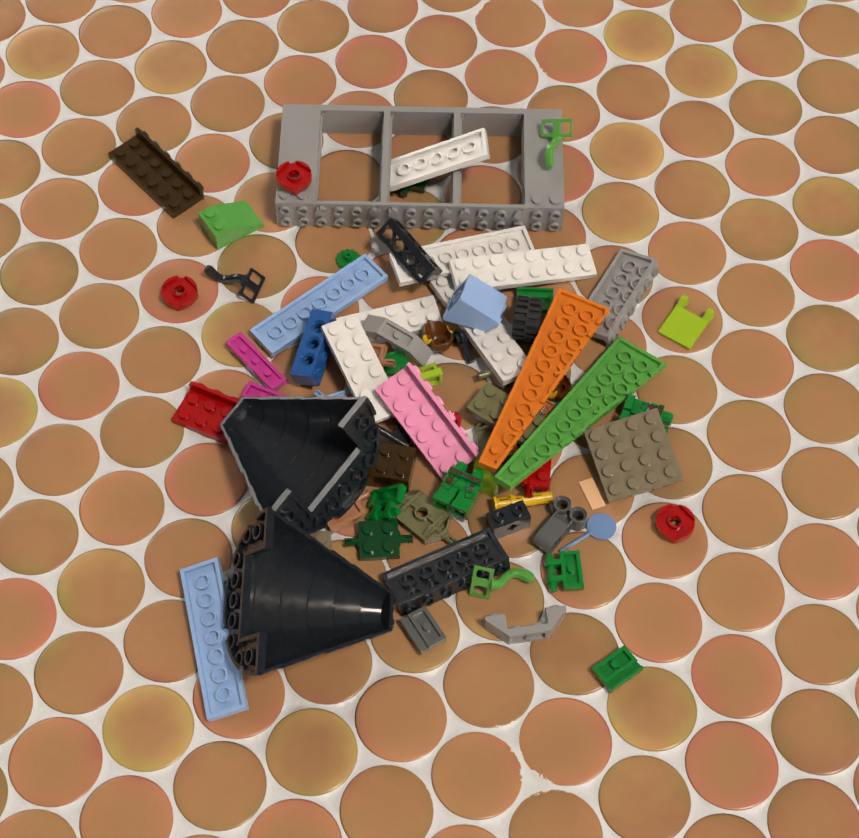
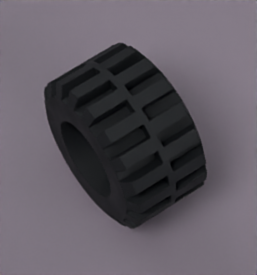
M518 296L512 326V338L516 342L534 343L540 330L543 308L542 298Z

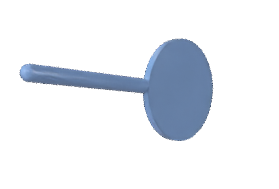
M605 513L592 515L587 521L588 532L562 547L559 551L567 550L590 535L597 540L611 538L616 532L615 520Z

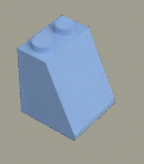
M469 274L452 293L442 319L490 332L494 327L497 328L502 321L500 316L507 307L505 304L507 296Z

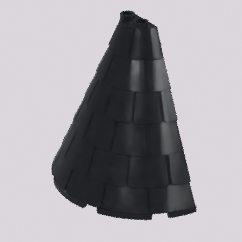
M365 395L362 397H242L220 423L233 457L236 459L240 472L244 475L259 511L266 507H272L273 510L286 520H291L308 534L326 528L330 520L334 517L339 519L353 506L369 482L366 477L370 468L376 465L380 446V427L378 424H375L374 418L376 411L369 398Z
M266 507L255 516L256 523L247 526L238 542L231 561L234 572L231 578H227L223 604V626L225 629H229V635L225 642L230 658L238 670L245 671L246 675L262 676L276 669H282L318 655L327 654L345 646H351L366 639H372L393 631L394 592L373 579L355 564L350 563L336 551L328 549L291 520H286L273 510L272 507Z

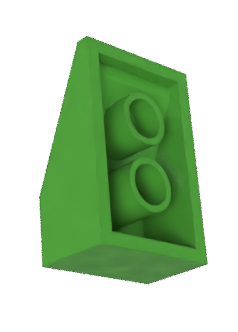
M247 201L212 205L198 212L201 228L218 250L264 227V223Z

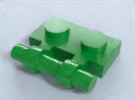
M401 483L373 490L368 503V507L372 511L366 515L367 521L382 520L383 518L392 519L400 515L401 510L396 505L402 504L407 487Z
M579 550L559 551V559H553L552 553L545 554L544 568L547 570L548 576L546 577V584L549 586L551 593L557 592L558 584H563V591L584 590ZM555 568L561 569V575H555Z

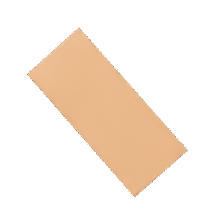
M593 478L579 482L592 510L606 506Z

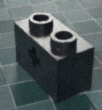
M523 500L486 513V526L491 529L497 539L530 527L531 515Z

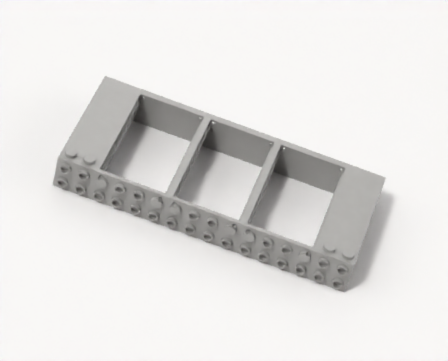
M283 104L278 167L284 162L295 163V161H302L311 169L312 182L307 189L297 195L284 191L276 185L275 207L277 225L377 228L382 227L391 217L399 220L405 228L503 230L525 225L526 230L562 231L565 209L563 138L557 148L554 149L553 168L548 169L545 165V150L548 143L552 140L550 137H541V119H562V109ZM545 123L543 133L551 134L553 132V123ZM485 128L487 136L521 137L522 204L461 203L462 168L451 171V203L390 202L392 134L449 135L455 138ZM323 133L381 134L379 202L318 201Z

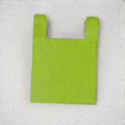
M683 294L658 330V334L690 351L706 326L714 318L715 311L708 308L703 318L684 309L688 305L689 297Z

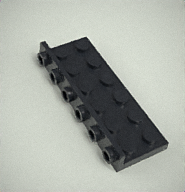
M488 527L381 573V577L387 588L394 592L395 602L399 607L400 615L403 617L424 605L431 606L437 601L469 589L471 587L474 565L495 569L493 575L495 577L509 570L510 562L509 556ZM477 570L476 576L489 579L490 573Z

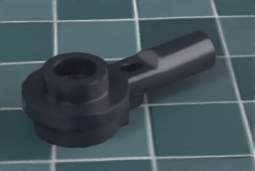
M455 330L453 332V344L461 348L468 364L473 363L475 360L469 351V340L463 330Z

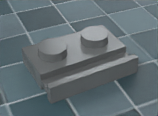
M425 605L408 614L407 617L400 619V624L420 655L426 650H430L446 641L445 634Z

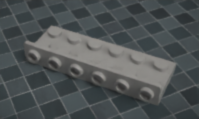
M621 248L588 300L610 308L609 314L592 336L604 340L606 347L609 348L619 337L621 330L626 327L627 320L634 314L637 304L641 303L645 291L649 290L652 280L658 276L659 267L656 258Z

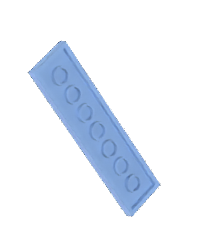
M365 253L251 328L250 334L273 358L302 338L312 309L330 311L336 316L388 281V275Z
M216 557L180 569L207 720L212 722L249 710L242 670H238L233 664L225 642L229 635V629H225L223 626L225 583L220 559Z

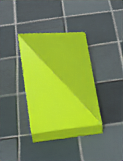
M479 455L476 457L473 471L475 468L484 471L481 493L497 496L498 484L493 481L494 477L489 470L477 466L481 457Z

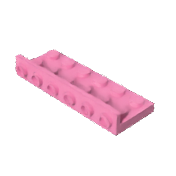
M409 362L405 368L375 388V392L443 481L450 466L454 467L458 461L469 465L479 456V449L473 441L470 443L466 438L468 435L462 426L458 427L454 422L456 418L451 411L447 412L445 410L442 399L438 395L435 396L431 391L433 388L427 380L423 381L420 377L421 372L416 365L412 366Z

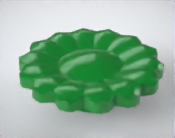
M353 249L342 250L336 257V263L339 267L344 268L359 258L360 255Z

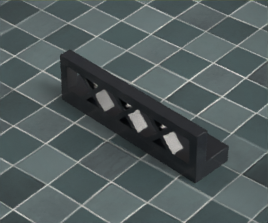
M390 217L376 232L420 285H423L432 275L439 276L442 273V269L399 220ZM389 227L392 229V238H386L383 235ZM396 241L404 243L403 251L396 250ZM407 254L415 256L414 264L407 262ZM418 267H425L428 271L422 278L418 275Z

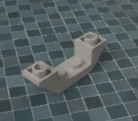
M368 315L362 324L367 336L374 340L377 336L408 353V359L421 367L426 365L433 353L419 336L385 317Z
M552 605L549 608H545L544 618L546 624L538 622L531 626L523 627L516 625L508 629L505 614L493 613L485 616L484 628L508 645L547 640L565 619L566 606Z

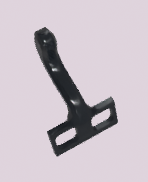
M207 265L204 269L205 274L217 282H239L242 286L238 294L252 304L255 302L266 278L253 268L249 269L247 275H223L217 272L211 265ZM252 272L261 278L258 285L250 279ZM245 287L250 288L254 292L252 299L243 293Z

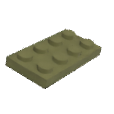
M486 382L466 407L465 412L494 429L509 395ZM538 413L517 444L522 446L546 417Z

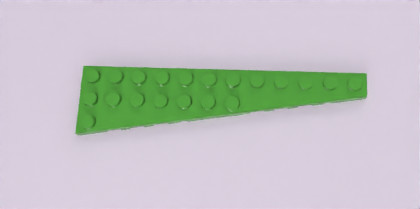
M619 336L494 476L493 481L511 491L583 434L585 430H588L626 400L628 394L632 395L664 370L667 363Z

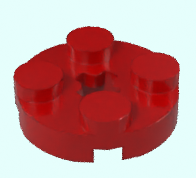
M295 161V163L284 162L277 168V185L293 195H297L307 189L312 182L311 169L302 161Z
M172 276L162 285V300L175 311H182L198 299L197 284L188 276H184L185 278ZM177 290H179L180 292L183 291V293H182V294H177L176 291H177Z
M667 504L658 511L654 525L662 538L672 544H677L692 535L695 527V518L691 510L686 506ZM671 520H678V526H673Z

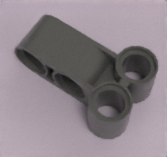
M558 496L554 500L553 515L535 535L533 543L546 553H552L571 530L582 531L585 528L587 521L586 510L582 507L571 508V501L568 497ZM563 506V507H565L566 509L562 510V509H559L558 507ZM579 517L582 520L577 521L574 518Z

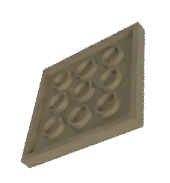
M657 408L585 430L583 433L608 504L683 481L681 470Z

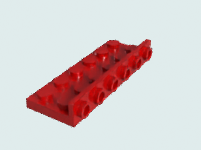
M190 381V390L171 418L172 423L229 446L220 423L239 402V399L235 396L225 395L217 389H210L200 382Z

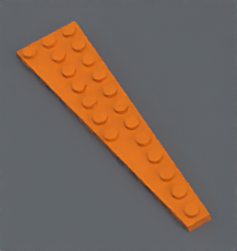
M562 288L558 289L477 466L494 473L497 472L609 314L610 308Z

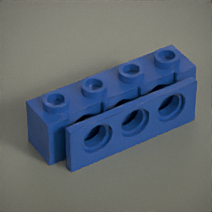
M311 310L290 372L294 383L310 386L320 385L331 353L330 347L321 331V326L336 321L333 312Z

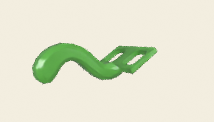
M541 119V137H550L552 140L548 143L545 150V165L548 169L553 168L554 149L557 148L562 138L572 137L573 119ZM562 122H570L569 133L560 132ZM545 123H553V132L551 134L543 133Z
M474 565L469 595L489 599L491 591L503 588L510 579L519 578L525 582L532 583L534 574L527 569L512 568L505 571L496 580L493 578L495 569ZM477 570L488 571L490 573L489 579L477 577ZM474 586L486 587L487 593L485 595L475 593Z

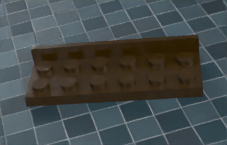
M138 127L135 129L136 135L108 153L109 158L173 219L204 199L203 185L199 181L196 182L188 171L182 169L178 161H174L167 151H163L156 141H152L149 135Z

